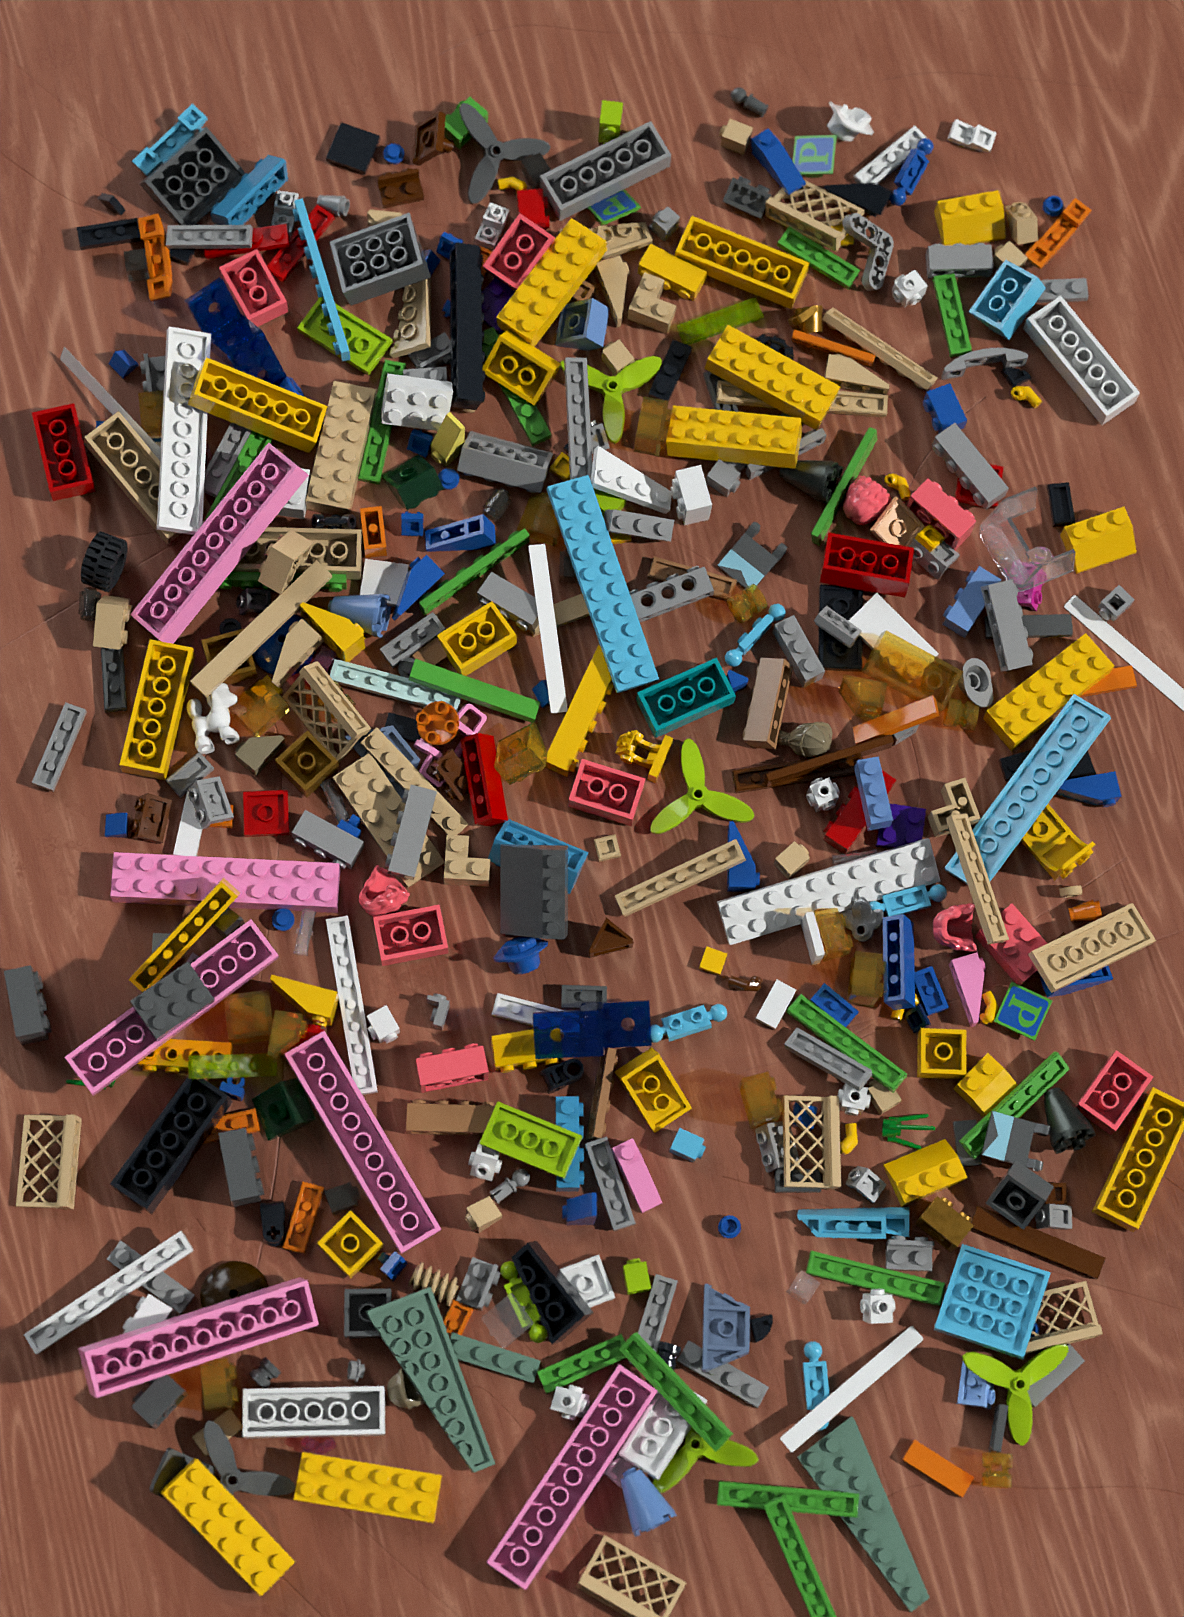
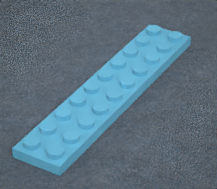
M589 475L548 486L546 490L616 693L658 681L659 677Z
M1075 694L1072 695L973 829L989 881L993 879L1111 719L1109 714ZM956 852L944 869L967 884Z

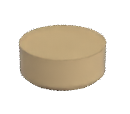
M1081 885L1059 889L1060 897L1062 898L1083 894Z

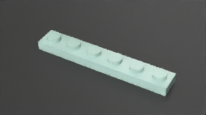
M338 659L334 660L330 677L336 684L423 707L432 702L444 701L453 706L458 712L461 698L409 681V678Z

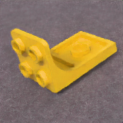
M1047 804L1021 839V842L1054 881L1059 877L1062 879L1066 878L1073 872V869L1077 866L1076 864L1081 866L1094 853L1092 849L1096 845L1093 841L1089 844L1081 841L1049 804Z

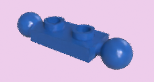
M923 138L919 140L917 149H911L894 181L898 189L893 190L890 197V202L893 205L900 206L904 204L906 195H912L929 163L925 155L933 151L934 146L930 139Z

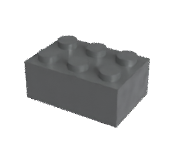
M186 962L132 999L130 1003L156 1041H159L214 1003L215 999L190 963Z
M31 965L4 971L16 1038L21 1045L49 1040L48 1033H51L52 1030L49 1019L44 1015V1011H47V1003L43 994L40 993V989H43L41 975L39 976L38 971H34Z
M246 1128L218 1133L233 1206L238 1207L261 1202V1195L265 1194L261 1178H257L256 1173L260 1172L257 1156L252 1155V1151L256 1150L252 1133L248 1134Z

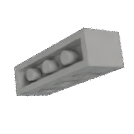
M694 566L681 576L673 574L666 578L667 581L660 584L658 581L646 585L647 589L639 592L638 589L629 591L639 622H644L714 595V589L705 566L702 568ZM691 582L694 588L691 591H685L682 588V584ZM669 589L674 595L670 599H665L661 593ZM649 597L653 600V604L649 607L643 606L641 604L642 599Z

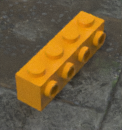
M169 1039L137 1064L145 1072H156V1069H164L166 1073L179 1074V1071H188V1074L193 1071L197 1075H202V1072H209L211 1076L224 1077L225 1074H230L233 1046L231 1043Z

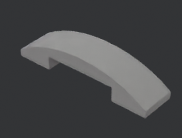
M1008 348L976 350L962 355L949 363L944 368L941 377L942 380L962 377L967 367L1002 362L1004 368L1025 366L1028 355L1022 351Z

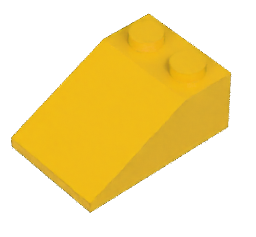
M304 602L300 604L301 618L307 621L325 640L324 643L340 660L350 662L365 649L364 630L358 623L353 624L345 617Z
M271 974L270 980L273 989L307 1019L313 1021V1025H319L321 1028H326V1025L332 1026L339 1004L338 992Z
M652 1047L615 1071L624 1089L654 1133L692 1109L660 1054Z
M987 1053L954 1087V1090L984 1118L1018 1084L1005 1068ZM1028 1109L1019 1117V1119L1028 1111Z

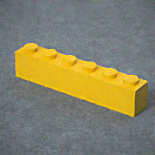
M599 645L543 762V767L568 777L570 771H575L579 762L576 757L579 752H584L588 743L585 738L588 732L593 733L597 721L594 719L597 713L601 714L606 705V702L603 700L606 694L610 695L614 688L601 646Z
M223 878L131 975L129 981L142 993L156 984L231 905L240 892Z

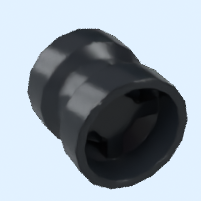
M660 1341L657 1348L659 1351L658 1355L674 1371L676 1367L675 1359L680 1354L681 1348Z

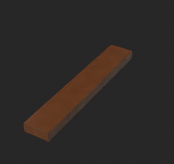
M889 734L768 772L764 781L768 787L889 749L894 741L892 735Z
M863 757L768 787L764 781L768 772L810 759L732 770L735 794L808 783L821 777L824 780L829 777L834 779L854 776L856 761L862 760Z
M980 1206L976 1207L971 1223L974 1225L972 1227L973 1230L1097 1280L1106 1259L1103 1256L1029 1226H1026L1023 1230L1006 1217Z

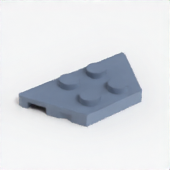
M394 726L379 729L417 769L420 762L419 757ZM374 729L363 735L353 746V749L361 758L369 752L360 743ZM349 734L345 736L346 740L352 739ZM377 762L402 799L405 790Z
M704 1284L702 1372L710 1371L748 1355L750 1343V1307L742 1302L735 1301L726 1293L722 1294L712 1289V1286L709 1284Z

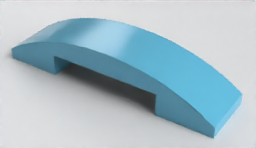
M192 103L178 117V122L150 149L146 147L132 162L148 176L203 127L208 118Z

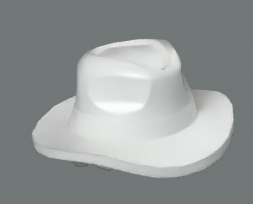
M831 101L829 102L834 113L827 126L838 139L853 141L859 133L867 135L874 133L869 125L872 117L866 111L856 107L851 110L848 109L847 105L839 106Z

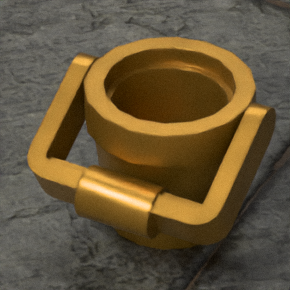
M818 305L795 309V314L787 321L791 327L799 325L800 331L804 333L822 332L823 307Z

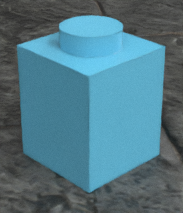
M679 1128L669 1152L694 1163L696 1157L701 1159L706 1146L702 1145L704 1138Z

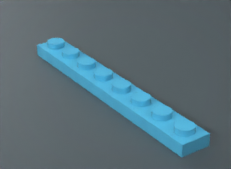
M303 198L294 200L295 209H292L295 222H300L301 227L298 228L301 241L305 240L307 245L303 248L306 259H311L312 265L309 266L312 278H317L318 281L315 288L318 298L322 297L324 304H321L324 317L328 316L330 323H327L330 336L334 335L336 342H333L335 354H340L342 362L350 360L347 341Z

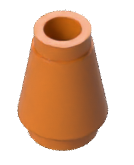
M1093 899L1068 909L1071 922L1096 921L1102 918L1099 901H1093Z

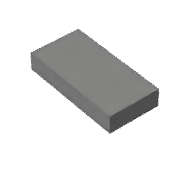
M198 752L165 781L181 798L196 780L204 779L214 770V767Z

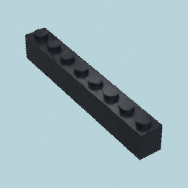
M456 242L449 252L451 382L453 388L451 407L477 410L485 400V390H483L485 371L482 370V364L485 359L482 344L485 334L482 331L484 312H482L481 308L484 301V294L481 293V286L484 280V275L481 273L483 255L481 254V246Z

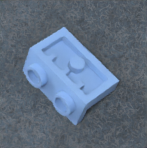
M962 1362L957 1403L991 1409V1404L995 1401L994 1384L977 1376Z

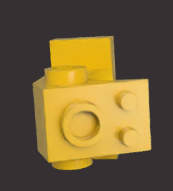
M637 730L622 734L617 740L616 746L618 748L615 753L621 756L620 760L625 763L632 764L633 762L650 769L647 780L656 783L671 748L673 738L665 735L661 745L643 740L644 735ZM638 746L650 751L647 759L635 754Z

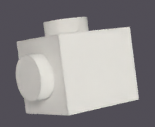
M387 1005L367 1015V1021L370 1024V1027L367 1029L373 1040L377 1038L380 1043L384 1041L390 1043L398 1038L397 1034L400 1033V1028Z

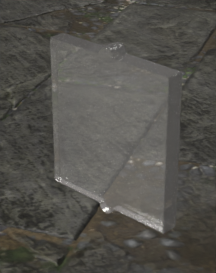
M512 1293L481 1317L490 1330V1335L496 1338L503 1349L534 1324L526 1313L525 1306H521Z

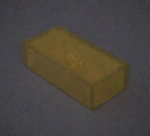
M887 630L880 634L861 671L916 701L933 695L939 712L945 709L963 673L962 670Z

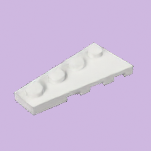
M597 446L594 449L591 473L593 488L665 514L670 511L672 496L670 490L603 448Z

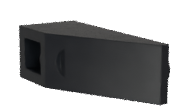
M876 183L824 186V189L828 190L829 193L837 197L841 196L847 199V202L857 207L860 205L866 208L865 212L874 217L877 214L883 215L893 191Z

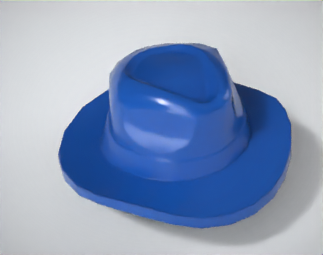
M524 936L511 939L499 949L493 960L495 962H507L513 974L529 973L539 967V952L548 946V941Z

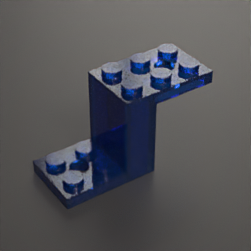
M217 278L184 300L200 331L211 334L210 349L230 367L256 378L260 371L265 370V376L261 380L280 386V383L287 375L264 332L241 314L223 279ZM216 302V310L209 312V306Z
M650 1000L582 1003L579 1010L533 1012L535 1059L604 1056L608 1047L652 1046ZM631 1018L635 1023L634 1028L631 1030L624 1029L622 1027V1020ZM558 1028L562 1030L564 1034L563 1039L559 1041L553 1040L551 1037L553 1029Z

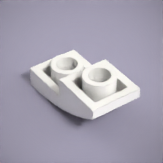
M277 191L271 226L287 224L289 227V237H291L295 222L292 209H295L294 200H298L299 194Z
M490 203L483 216L474 244L494 251L510 209Z

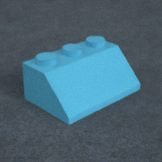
M1005 259L971 307L969 313L995 333L1010 340L1046 287L1037 276Z

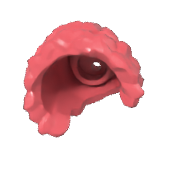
M858 476L848 487L843 510L846 517L855 524L866 525L877 520L892 499L887 490L882 488L880 484H877L876 481H872L870 477Z
M376 865L359 894V903L365 912L373 917L393 914L400 909L402 904L407 902L410 893L395 876L388 874L387 869Z
M954 905L939 912L933 920L935 940L939 944L957 951H976L977 947L973 942L972 918L975 905Z

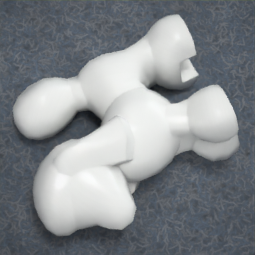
M222 683L207 697V703L211 707V711L207 716H201L202 705L198 699H191L187 703V713L192 719V728L196 734L195 747L201 754H209L215 750L211 739L208 737L210 732L220 733L222 741L225 740V743L228 745L239 741L237 731L229 727L231 717L228 709L236 704L237 695L229 691L226 683Z

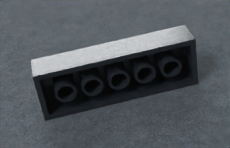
M191 1071L110 1185L152 1215L233 1103L231 1098Z

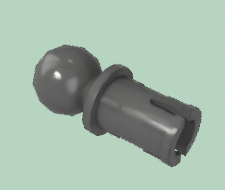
M738 87L731 92V99L734 103H744V109L748 108L760 115V117H763L769 108V105L754 98L753 94L747 96L743 88Z

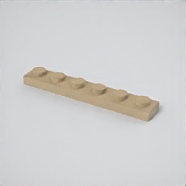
M832 307L828 310L822 320L827 322L828 327L840 331L846 339L861 345L865 352L873 353L879 357L883 364L892 366L898 374L913 380L917 387L928 390L936 382V376Z
M377 727L361 741L360 744L371 753L375 760L404 790H409L411 785L437 791ZM437 791L430 818L446 835H458L468 826V823Z
M951 815L946 818L987 944L1005 942L1009 940L968 815Z
M737 839L627 889L615 895V898L624 917L732 868L746 861V858Z

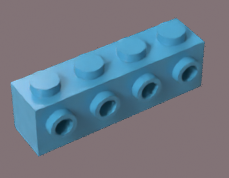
M579 1096L556 1097L555 1125L582 1135L583 1139L584 1128L583 1125H579V1116H583V1103H579ZM578 1146L565 1179L556 1176V1192L579 1191L580 1185H584V1171H580L579 1163L584 1162V1148H579Z

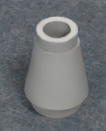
M319 195L317 204L328 212L341 217L342 215H347L350 200L346 199L345 196Z

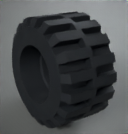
M101 531L98 532L90 542L81 567V582L109 592L116 585L123 571L128 552L127 541Z

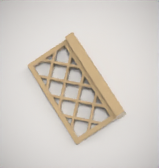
M805 181L806 185L802 187L803 190H798L788 195L781 189L774 198L770 197L765 202L766 217L786 227L793 228L807 238L835 252L841 247V241L848 233L844 228L839 232L831 226L843 224V212L851 211L862 216L864 215L863 209ZM817 194L820 196V199L809 200L808 195ZM805 196L806 201L794 203L793 197ZM790 198L791 203L783 204L779 201L781 199ZM835 203L838 207L827 209L826 204ZM822 204L823 210L812 212L811 206ZM808 207L809 212L801 213L796 208ZM840 213L841 219H829V215ZM825 216L826 221L819 222L814 217Z
M317 661L304 666L299 671L300 676L283 695V698L312 735L339 763L363 735H366L371 728ZM304 680L311 686V690L305 689ZM294 692L299 693L300 703H297L292 697ZM305 694H311L312 705L306 704ZM318 696L323 701L324 707L318 706ZM307 709L313 710V720H310L307 716ZM319 711H325V722L319 721ZM331 713L337 719L338 724L332 723ZM320 726H326L327 737L321 734ZM332 728H338L339 739L333 738ZM344 729L352 738L351 740H345ZM333 743H339V754L334 750Z
M782 1096L784 1187L825 1188V1190H835L841 1187L839 1097ZM789 1101H795L802 1107V1110L796 1116L789 1110ZM813 1102H821L822 1112L817 1117L808 1108ZM804 1111L813 1119L807 1127L797 1119ZM793 1122L803 1130L796 1139L789 1132V1126ZM815 1123L822 1128V1135L818 1139L809 1131ZM804 1134L814 1142L808 1150L798 1142ZM794 1145L803 1153L797 1161L790 1156V1149ZM816 1145L823 1151V1157L818 1162L809 1153ZM805 1156L815 1165L808 1173L799 1165ZM795 1167L804 1176L799 1182H791L790 1172ZM816 1168L823 1174V1183H816L810 1177Z
M24 1115L16 1200L17 1207L74 1210L82 1121L80 1117L76 1115ZM30 1121H39L44 1127L33 1135L30 1131ZM56 1121H64L63 1130L56 1136L50 1130V1127ZM47 1130L54 1139L43 1147L37 1139ZM35 1141L42 1150L31 1158L27 1153L28 1147ZM57 1142L61 1146V1153L54 1159L47 1150ZM45 1153L51 1162L42 1170L35 1161ZM33 1164L39 1173L29 1181L25 1174L26 1170ZM55 1165L59 1169V1176L52 1182L45 1173ZM43 1176L49 1185L40 1193L33 1184ZM31 1187L37 1196L31 1202H23L24 1192ZM52 1188L57 1192L56 1203L47 1202L43 1197Z
M1086 1281L1045 1291L1044 1296L1047 1297L1045 1301L1042 1300L1041 1302L1042 1306L1038 1311L1036 1321L1039 1320L1049 1327L1043 1335H1038L1032 1331L1031 1335L1035 1337H1030L1025 1355L1045 1350L1054 1345H1067L1096 1338L1103 1334L1101 1325L1097 1321ZM1082 1288L1084 1299L1081 1304L1069 1297L1073 1289ZM1053 1294L1064 1298L1059 1309L1047 1303ZM1066 1301L1079 1307L1073 1318L1061 1311ZM1045 1306L1056 1312L1051 1323L1039 1316ZM1081 1309L1089 1313L1092 1323L1082 1324L1075 1320ZM1059 1314L1071 1321L1067 1329L1061 1330L1053 1325ZM1073 1323H1075L1076 1325H1078V1326H1076V1327H1072V1328H1071V1326H1072ZM1051 1328L1055 1330V1332L1049 1333Z
M604 1535L576 1587L626 1617H660L653 1612L651 1603L663 1600L666 1608L663 1617H668L686 1582ZM605 1543L614 1547L617 1557L604 1560L602 1549ZM598 1556H600L601 1561L595 1562ZM633 1558L637 1569L625 1572L621 1559ZM618 1560L621 1573L609 1576L606 1563ZM602 1564L605 1574L604 1578L596 1579L589 1575L592 1567ZM647 1569L655 1571L658 1581L645 1584L642 1571ZM638 1572L642 1585L629 1588L626 1575ZM622 1576L626 1589L616 1591L612 1588L610 1579ZM672 1581L679 1585L675 1594L666 1596L662 1583ZM659 1584L662 1597L650 1600L647 1587ZM643 1588L646 1602L636 1603L633 1601L631 1591ZM672 1598L670 1604L668 1605L667 1599Z

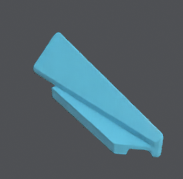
M909 1207L799 1209L797 1218L802 1220L816 1237L886 1239V1233L909 1237Z

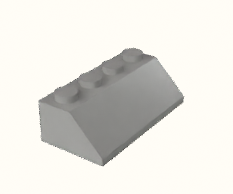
M470 431L461 450L457 471H461L467 476L476 475L483 477L490 482H502L509 487L517 486L524 488L531 493H541L553 453Z

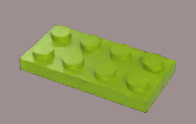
M319 297L297 327V330L335 354L333 342H336L334 335L330 336L327 323H330L328 316L324 317L321 307L324 301L322 297ZM335 304L350 352V360H346V362L369 376L391 346L393 340Z
M497 1101L479 1144L565 1179L581 1142L582 1135Z

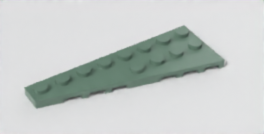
M431 1287L366 1311L367 1317L470 1471L474 1473L494 1465L492 1453Z
M851 1416L798 1456L797 1459L820 1490L859 1493L858 1518L840 1516V1518L909 1612H912L930 1597L858 1426Z

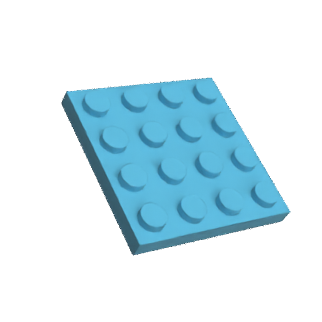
M962 1244L934 1330L1023 1360L1051 1272Z

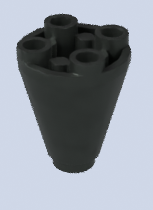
M797 460L796 469L781 467L779 476L817 501L827 503L836 488L837 478H840L843 466L838 465L834 461Z
M1053 1088L1045 1092L1044 1106L1047 1124L1051 1127L1049 1137L1054 1153L1059 1154L1070 1148L1076 1151L1085 1147V1141L1096 1135L1092 1125L1060 1088Z

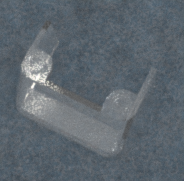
M1036 487L1005 498L981 523L979 528L980 538L1005 580L1012 579L1018 592L1026 591L1072 572L1074 569V549L1057 556H1053L1051 551L1045 547H1036L1030 550L1012 521V518L1036 509Z

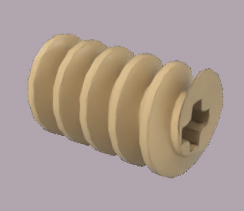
M421 1262L416 1267L408 1287L412 1283H414V1291H417L420 1287H422V1290L431 1287L434 1297L437 1294L439 1295L438 1302L442 1303L447 1298V1306L450 1307L459 1288L457 1278L455 1277L449 1282L448 1273L441 1278V1270L438 1269L432 1274V1266L423 1270L424 1262Z

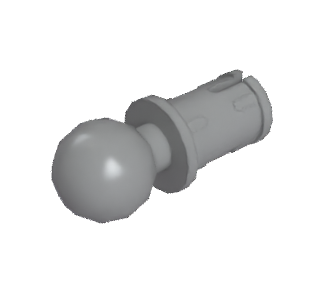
M524 1169L515 1170L511 1180L506 1177L505 1181L490 1191L489 1194L492 1199L495 1198L494 1201L498 1204L512 1192L516 1193L515 1187L527 1185L530 1175Z

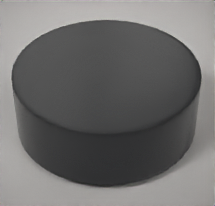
M233 618L225 619L219 627L221 635L242 629L239 621Z

